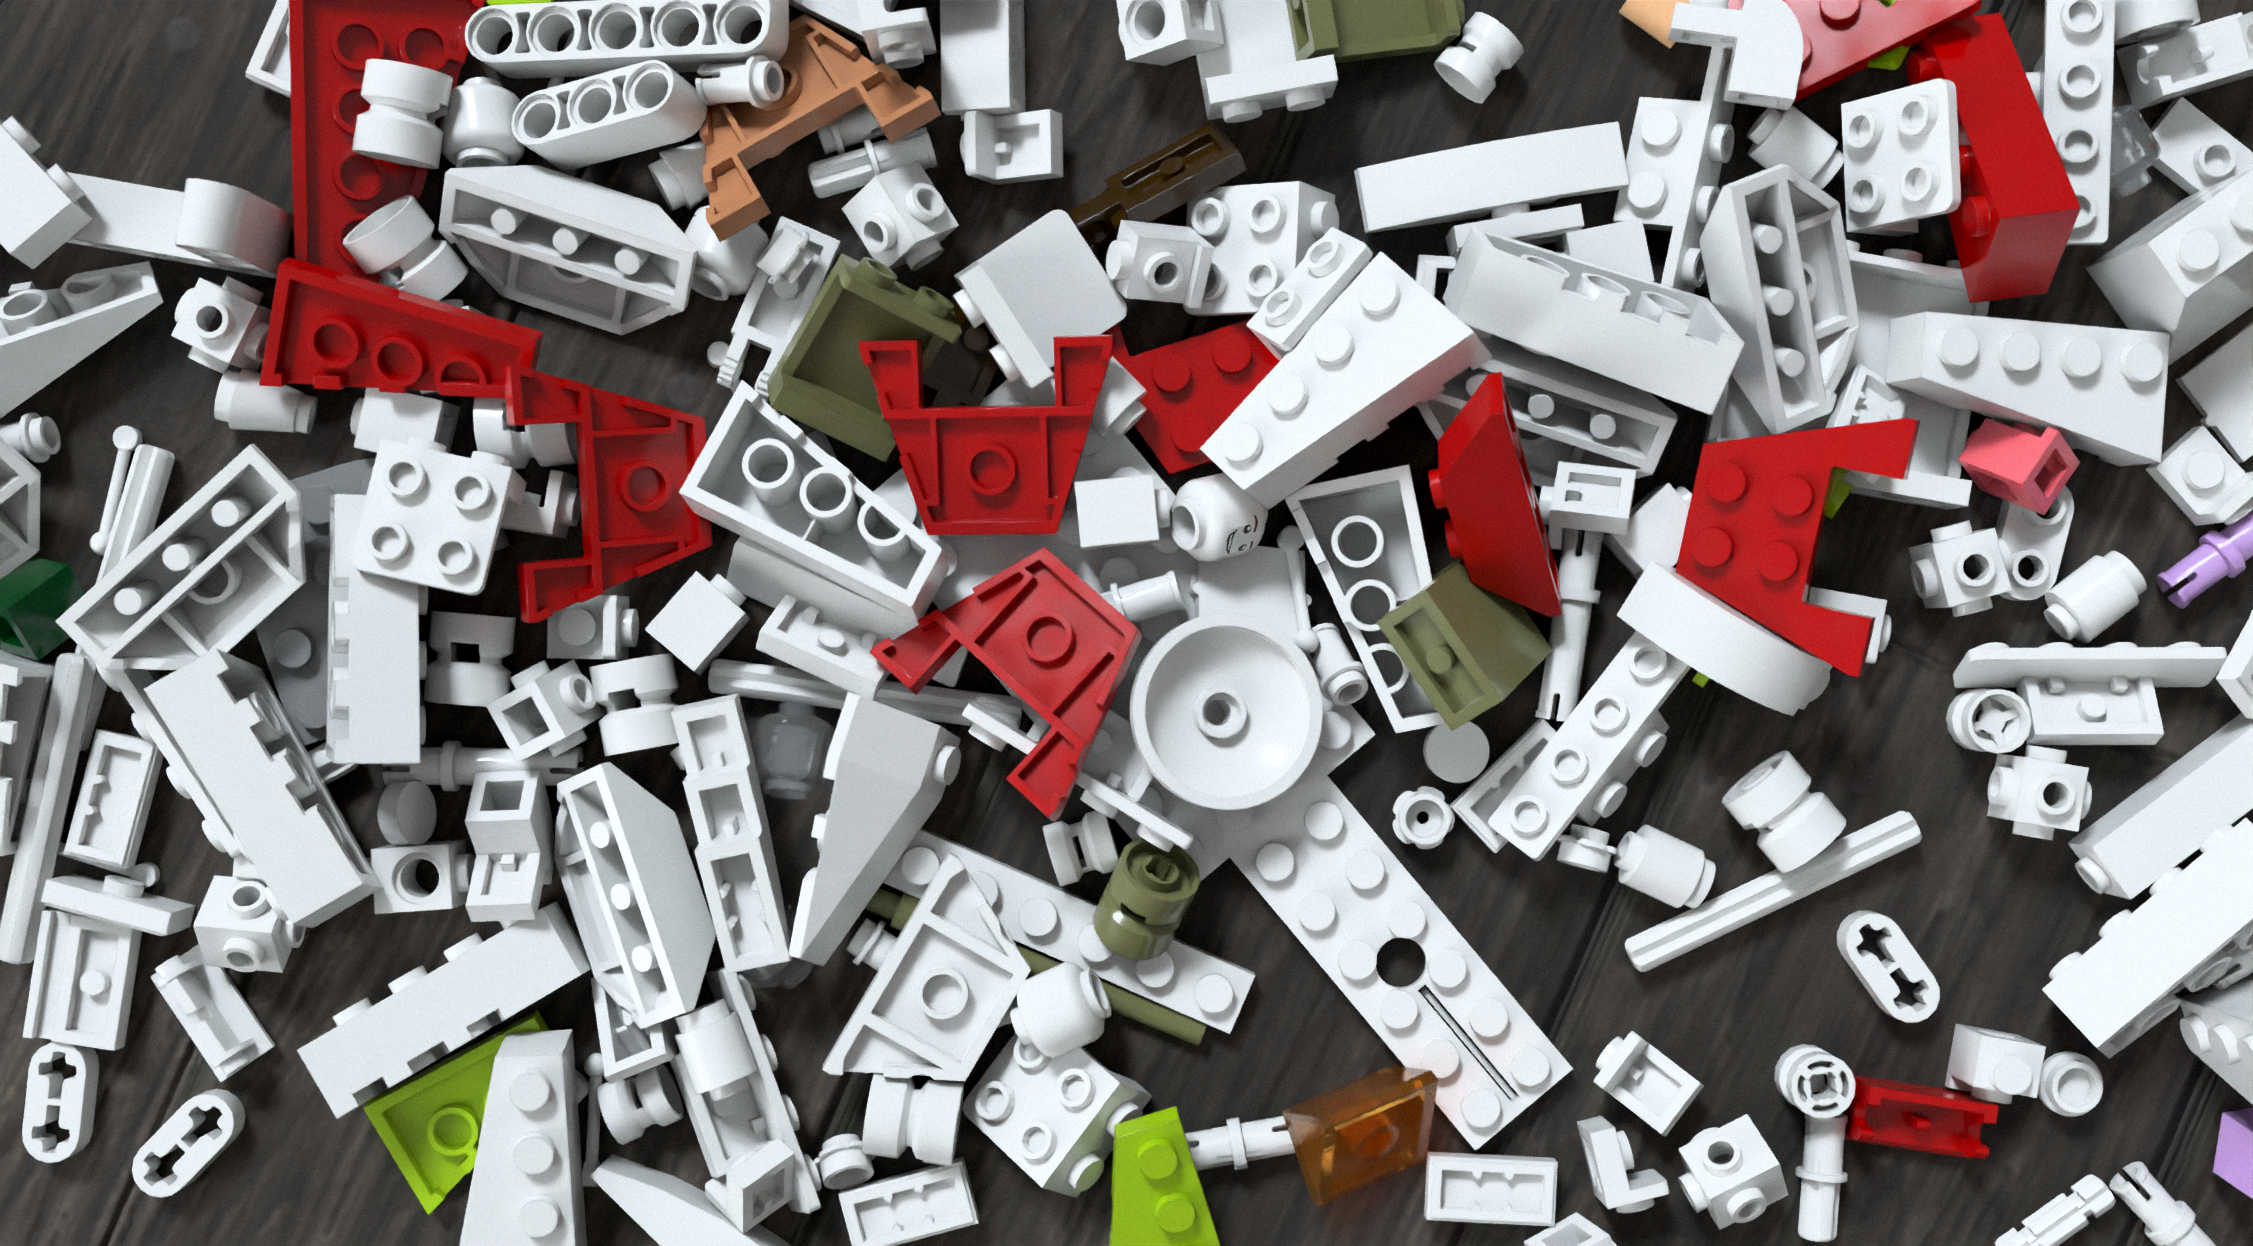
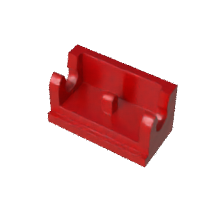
M1853 1075L1856 1083L1855 1096L1843 1114L1848 1116L1845 1128L1846 1140L1963 1158L1985 1159L1988 1157L1989 1148L1987 1145L1981 1144L1980 1132L1982 1124H1996L1998 1105L1976 1098L1969 1092Z

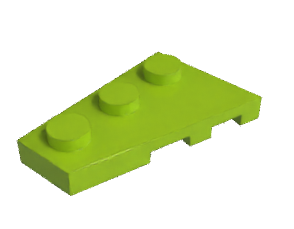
M538 1010L368 1100L364 1106V1111L428 1215L444 1200L446 1194L474 1168L494 1060L506 1034L549 1031Z
M1174 1106L1114 1125L1111 1190L1113 1202L1109 1246H1221L1177 1107Z

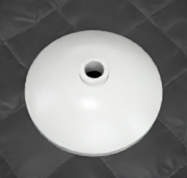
M1209 614L1189 620L1169 631L1145 656L1138 669L1131 691V730L1137 750L1146 767L1171 793L1194 805L1209 809L1238 810L1250 808L1272 800L1293 785L1309 765L1319 743L1322 730L1323 703L1321 690L1315 672L1305 654L1280 629L1259 618L1244 614ZM1212 701L1219 703L1224 710V718L1219 725H1213L1206 717V708Z

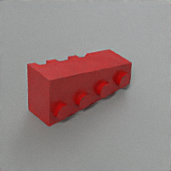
M2001 13L1971 16L1961 21H1958L1956 18L1929 31L1928 37L1918 42L1916 51H1911L1908 56L1907 76L1910 86L1934 79L1950 80L1956 86L1961 202L1955 211L1947 214L1969 302L1971 304L2045 294L2048 292L2081 207Z

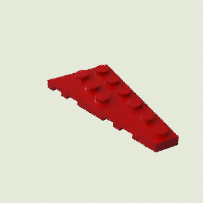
M288 0L294 259L379 283L380 276L378 274L364 273L344 247L343 240L360 222L386 204L406 195H413L418 202L429 169L374 159L352 151L357 115L370 110V103L361 96L366 60L383 59L432 69L453 78L451 89L455 88L469 50L464 36L466 24L475 12L483 8L485 0ZM440 117L435 119V125L440 128Z

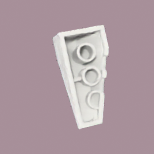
M149 261L76 273L69 277L60 288L40 290L35 288L32 281L11 285L8 291L10 296L0 298V418L163 303L156 276Z
M848 692L827 753L823 777L834 780L829 810L826 814L820 813L815 815L811 837L818 838L817 846L820 853L818 867H813L803 878L788 955L821 966L826 964L939 804L946 785H950L956 778L961 762V751L958 748L961 741L960 738L940 725Z

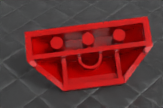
M1502 372L1488 374L1438 441L1439 468L1429 470V482L1433 501L1437 509L1448 508L1451 519L1445 520V533L1449 551L1453 559L1463 557L1472 583L1545 616L1562 615L1559 572L1513 416Z

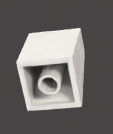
M2253 168L2187 196L2086 267L2088 273L2129 330L2170 333L2168 366L2253 307Z

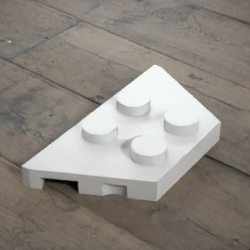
M950 850L824 1061L823 1071L831 1075H843V1072L882 1073L883 1077L909 1079L914 1075L930 1076L934 1080L966 1081L1017 995L1019 985L1025 981L1030 973V965L959 856Z

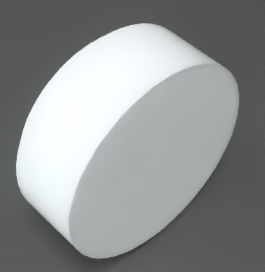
M1470 721L1453 731L1450 730L1447 724L1434 726L1424 741L1423 754L1427 766L1436 776L1449 782L1462 783L1474 779L1484 770L1489 759L1488 740L1484 732Z
M420 781L394 782L383 791L378 803L377 817L380 830L385 839L395 846L421 845L431 837L436 824L437 811L434 796L426 784Z

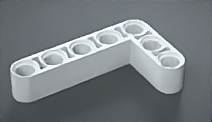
M594 0L491 5L479 9L471 16L466 24L464 36L466 46L474 57L505 77L514 79L594 76L649 60H658L666 63L677 73L697 72L699 66L703 63L746 62L750 56L763 55L769 61H780L787 51L789 41V0ZM762 20V28L758 37L750 43L741 44L740 39L744 28L753 21ZM699 23L698 35L694 41L680 47L679 39L683 30L690 24ZM636 25V35L632 43L625 48L618 49V41L622 32L628 27ZM574 28L573 41L566 49L558 52L557 46L560 37L567 30ZM512 31V42L508 49L498 54L497 47L499 41L505 34Z
M67 172L84 190L85 194L77 202L93 220L66 243L276 279L279 263L288 257L293 229V214L242 188L209 180L188 178L186 179L184 192Z

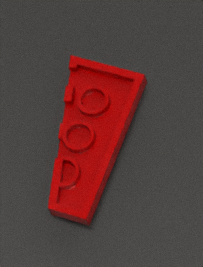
M288 257L280 262L278 266L259 386L282 387L287 383L314 385V389L341 390L345 386L379 388V392L389 393L423 390L439 391L440 395L505 399L503 366L521 365L536 371L544 332Z

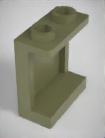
M1286 0L1296 61L1334 54L1335 63L1441 51L1460 35L1465 19L1463 0Z
M841 253L766 382L771 408L886 462L896 445V441L888 419H884L876 397L879 395L868 366H864L861 358L859 341L922 339L924 376L945 340L955 344L962 331L953 311L954 305L937 291L921 286L916 292L897 282V275L881 262L869 257H863L861 262H858Z
M1463 557L1436 573L1432 577L1433 581L1416 595L1385 614L1376 622L1451 731L1503 701L1553 651L1521 604L1470 581Z

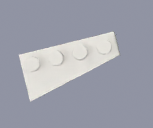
M1472 226L1443 296L1448 309L1472 329L1478 337L1492 338L1493 335L1517 343L1520 347L1532 353L1558 358L1709 415L1713 414L1745 344L1708 298Z
M743 380L740 382L679 491L695 514L918 623L917 620L926 614L950 569L944 551L940 546L882 497L875 495L854 477L848 468L836 458L829 456L785 415H781L771 408L761 398L760 394Z
M2244 818L2235 827L2231 824H2225L2215 830L2202 843L2200 851L2203 854L2184 870L2180 867H2175L2164 873L2151 886L2149 893L2152 895L2151 898L2133 913L2127 909L2113 916L2099 931V936L2102 938L2083 955L2080 952H2074L2066 956L2051 970L2049 977L2052 981L2042 990L2087 1039L2109 1059L2177 1010L2181 1002L2175 995L2184 987L2190 992L2207 988L2225 974L2226 968L2232 960L2229 956L2230 953L2239 947L2242 950L2253 947V824L2247 818Z
M558 902L539 909L536 920L499 921L504 930L484 942L478 932L467 937L443 952L448 963L429 974L423 965L411 970L388 984L393 993L391 996L373 1006L367 997L332 1017L337 1024L336 1028L299 1048L297 1051L336 1118L338 1119L589 971L591 966L585 948Z

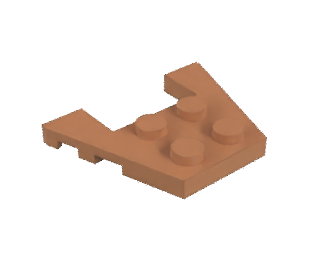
M803 14L789 22L787 51L781 60L777 62L784 77V89L780 99L772 101L765 108L754 107L750 102L707 105L706 119L699 129L700 138L705 144L706 164L702 165L703 184L709 192L710 207L705 208L706 220L719 242L771 213L749 176L748 169L767 158L778 156L788 146L823 126H829L837 122L842 115L861 104L866 105L890 144L942 115L931 93L920 85L915 89L902 81L898 71L882 62L877 65L861 55L855 44L807 14ZM697 75V76H695V81H696V78L708 79V78H712V76H711V75H708V76H700V75Z

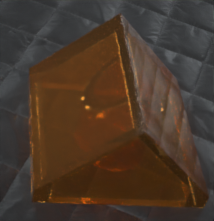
M1389 1066L1282 1111L1309 1195L1317 1207L1426 1160L1438 1078L1431 1070Z

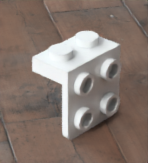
M1217 0L1225 45L1196 55L1208 120L1224 118L1226 123L1243 122L1261 116L1262 110L1287 106L1288 111L1308 110L1323 105L1326 98L1333 96L1338 82L1334 54L1296 61L1286 0Z
M1934 79L1841 104L1847 232L1897 237L1918 233V219L1950 213L1959 207L1961 202L1957 95L1956 86L1952 81Z
M1301 181L1216 187L1213 191L1205 192L1187 202L1186 227H1191L1214 247V253L1201 309L1188 308L1183 303L1185 311L1195 316L1256 314L1265 298L1272 291L1279 288L1305 258L1308 249L1321 239L1331 227L1339 230V213L1335 205V195Z
M1059 209L1048 212L954 275V278L962 288V290L953 295L955 301L974 328L984 322L997 341L998 345L990 349L989 352L1006 378L1012 383L1020 377L1024 384L1031 389L1053 375L1050 369L1054 366L1053 337L1100 335L1123 320L1127 314L1126 303L1072 219L1065 211Z
M408 437L406 444L381 439L350 555L351 563L362 572L466 595H477L483 591L486 585L505 506L507 504L521 507L527 482L510 467L511 460L495 454L472 451L471 458L446 453L447 447L445 445L423 438Z
M1015 1032L966 1097L963 1103V1112L1039 1186L1077 1198L1082 1191L1090 1188L1101 1176L1104 1170V1161L1113 1150L1114 1125L1143 1116L1142 1110L1152 1098V1095L1136 1081L1105 1068L1083 1047L1052 1058L1042 1054L1033 1043L1025 1046Z

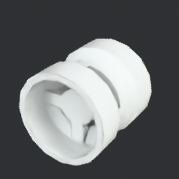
M1475 12L1463 27V38L1457 46H1447L1435 61L1434 66L1440 76L1458 93L1473 102L1483 103L1496 87L1495 77L1501 70L1511 69L1524 53V49L1517 37L1503 24L1485 13Z
M1976 688L1966 690L1954 698L1948 707L1946 716L1948 732L1956 743L1965 749L1996 754L2011 752L2021 746L2029 736L2032 725L2030 710L2025 701L2014 692L2003 689ZM1982 710V712L1979 714L1978 720L1976 721L1977 714L1979 713V711Z
M1095 810L1085 813L1082 821L1069 825L1063 821H1058L1043 826L1047 848L1060 887L1078 882L1083 873L1097 870L1103 874L1114 871L1119 860V854L1108 818L1104 814ZM1078 836L1080 845L1085 858L1082 860H1080L1077 846L1074 840V837Z
M1801 1044L1791 1047L1781 1055L1775 1066L1774 1080L1779 1093L1786 1101L1814 1118L1828 1119L1840 1115L1850 1106L1855 1096L1856 1083L1851 1069L1844 1061L1815 1045ZM1824 1074L1826 1075V1078H1827V1085L1825 1084V1076H1824Z
M664 1063L640 1072L636 1077L626 1081L620 1080L613 1084L606 1082L597 1089L598 1102L606 1125L613 1137L622 1145L640 1138L645 1128L653 1124L665 1127L684 1117V1108L678 1087Z

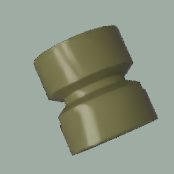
M1144 838L1133 840L1126 845L1093 914L1094 930L1100 940L1113 952L1129 959L1149 960L1158 958L1168 949L1201 881L1199 868L1191 856L1175 844L1170 852H1166Z

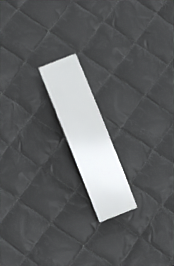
M1618 121L1474 144L1366 166L1354 171L1365 234L1480 218L1488 215L1496 208L1507 205L1529 203L1530 207L1551 204L1560 198L1615 191L1630 184Z
M739 693L675 706L671 716L687 772L683 785L699 842L694 852L726 972L729 974L791 961L792 956L788 955L790 940L769 823Z
M614 1154L606 1159L590 1175L660 1246H791L759 1223L742 1234L706 1197L704 1191L675 1176Z

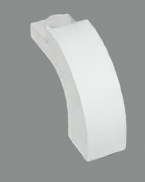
M1650 561L1617 613L1619 618L1690 667L1761 705L1787 715L1794 716L1798 708L1804 710L1809 702L1822 694L1830 680L1829 671L1833 667L1832 665L1675 572L1676 568L1655 561Z

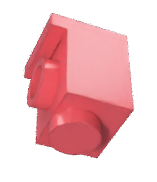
M1988 418L1984 420L1980 428L1971 433L1965 444V450L1958 459L1981 491L2042 515L2046 514L2080 464L2058 430L2047 427L2042 434L2034 427L2025 423H2014L2010 427Z

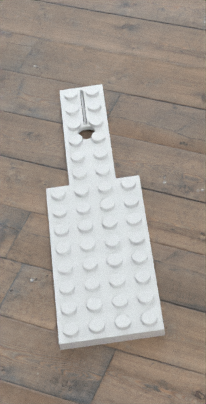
M1053 366V367H1051L1050 369H1051V371H1052L1053 374H1054V366ZM1050 376L1031 389L1024 384L1020 377L1012 383L1007 379L984 398L980 406L1054 405L1055 380ZM1092 426L1090 427L1074 482L1153 474L1154 489L1167 488L1169 510L1176 498V495L1125 435L1119 436L1114 430H1111L1102 437ZM901 468L874 490L873 493L882 497L927 535L904 470ZM1075 484L1072 487L1060 530L1056 534L927 535L943 549L950 568L932 600L941 612L973 594L972 588L1043 547L1047 548L1098 594L1111 591L1110 584L1117 582L1120 588L1165 574L1169 570H1174L1185 609L1180 611L1177 609L1133 623L1143 636L1109 708L1129 721L1131 691L1136 674L1145 656L1165 634L1180 624L1195 618V599L1189 595L1190 588L1195 584V558L1177 545L1171 534L1170 527L1158 528V543L1082 550ZM1305 654L1315 672L1318 683L1320 685L1321 679L1317 671L1315 670L1312 662L1310 661L1308 654ZM994 674L1012 697L1021 700L1022 709L1035 722L1039 714ZM1321 694L1323 703L1322 730L1319 743L1309 765L1293 785L1277 797L1263 804L1238 810L1209 809L1179 798L1153 777L1139 802L1194 835V840L1189 849L1183 850L1191 856L1199 868L1200 880L1202 881L1230 857L1475 1151L1573 1069L1327 776L1376 735L1351 704L1338 706L1333 700H1327ZM1215 701L1209 703L1206 708V717L1213 725H1219L1224 718L1222 706ZM1118 810L1114 817L1117 823L1132 840L1141 839L1142 837L1136 833L1141 823ZM1399 937L1409 938L1417 942L1425 955V968L1422 975L1414 983L1403 987L1392 986L1383 981L1376 968L1377 954L1380 948L1387 941ZM1425 984L1436 996V998L1441 1002V1004L1447 1009V1011L1452 1015V1017L1457 1021V1023L1462 1027V1029L1467 1033V1035L1472 1039V1041L1483 1052V1054L1488 1058V1060L1493 1064V1066L1498 1070V1072L1503 1076V1078L1514 1089L1516 1093H1514L1511 1090V1088L1506 1084V1082L1501 1078V1076L1496 1072V1070L1491 1066V1064L1486 1060V1058L1480 1053V1051L1475 1047V1045L1470 1041V1039L1465 1035V1033L1460 1029V1027L1454 1022V1020L1449 1016V1014L1444 1010V1008L1439 1004V1002L1434 998V996L1429 992V990L1426 987H1424L1421 990L1424 996L1429 1000V1002L1434 1006V1008L1450 1025V1027L1455 1031V1033L1460 1037V1039L1465 1043V1045L1476 1056V1058L1481 1062V1064L1486 1068V1070L1491 1074V1076L1496 1080V1082L1501 1086V1088L1507 1093V1095L1510 1098H1508L1505 1095V1093L1499 1088V1086L1494 1082V1080L1489 1076V1074L1484 1070V1068L1479 1064V1062L1474 1058V1056L1468 1051V1049L1463 1045V1043L1458 1039V1037L1453 1033V1031L1448 1027V1025L1443 1021V1019L1437 1014V1012L1432 1008V1006L1418 991Z

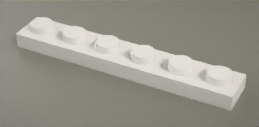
M924 828L920 829L883 882L921 899L950 850L959 856L1013 940L1063 962H1073L1084 971L1091 968L1098 977L1228 1034L1233 1029L1255 978L1254 972L1174 937L1168 949L1158 958L1137 960L1115 953L1100 940L1094 930L1093 914L1098 904Z

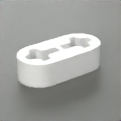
M1870 910L1856 911L1848 915L1839 926L1837 946L1878 1007L1887 1015L1906 1023L1920 1022L1927 1019L1937 1008L1940 1000V988L1935 977L1899 926L1889 917ZM1863 926L1875 931L1882 930L1883 933L1878 936L1876 943L1886 957L1883 961L1880 962L1877 956L1863 949L1857 950L1856 947L1863 941L1862 935L1859 932ZM1896 971L1901 978L1907 981L1919 983V986L1913 990V995L1917 1001L1912 1006L1901 1001L1894 1002L1893 999L1899 995L1900 990L1890 976L1892 972Z
M51 1042L39 1048L33 1055L28 1071L22 1136L28 1153L35 1159L46 1163L60 1162L82 1151L89 1143L93 1132L99 1076V1059L94 1048ZM65 1056L66 1064L76 1066V1075L64 1079L63 1082V1073L53 1070L52 1063L54 1060ZM59 1117V1127L69 1130L70 1137L57 1144L56 1135L46 1133V1124L57 1120Z
M212 1089L200 1093L185 1102L140 1148L134 1157L132 1173L134 1181L140 1190L150 1196L162 1198L171 1196L193 1183L238 1137L244 1128L246 1116L244 1106L238 1097L228 1090ZM214 1107L218 1108L222 1113V1116L217 1121L220 1129L217 1128L198 1139L193 1132L206 1118L203 1111L206 1112ZM180 1147L185 1154L173 1165L172 1170L174 1174L162 1178L156 1171L162 1163L160 1158Z

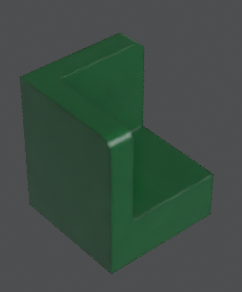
M32 557L0 579V647L3 651L39 661L70 638L55 621L86 592L69 564Z

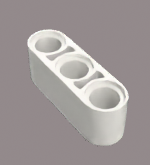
M649 60L536 91L526 96L517 105L513 113L511 126L513 135L527 148L561 170H574L680 142L692 137L701 128L706 119L707 105L703 104L699 99L696 88L666 63L658 60Z

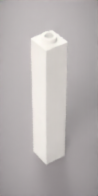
M2240 713L2068 842L2080 859L2075 863L2077 872L2095 892L2099 894L2105 892V894L2131 900L2164 873L2197 851L2206 838L2215 830L2225 824H2233L2253 809V719H2248L2243 713Z

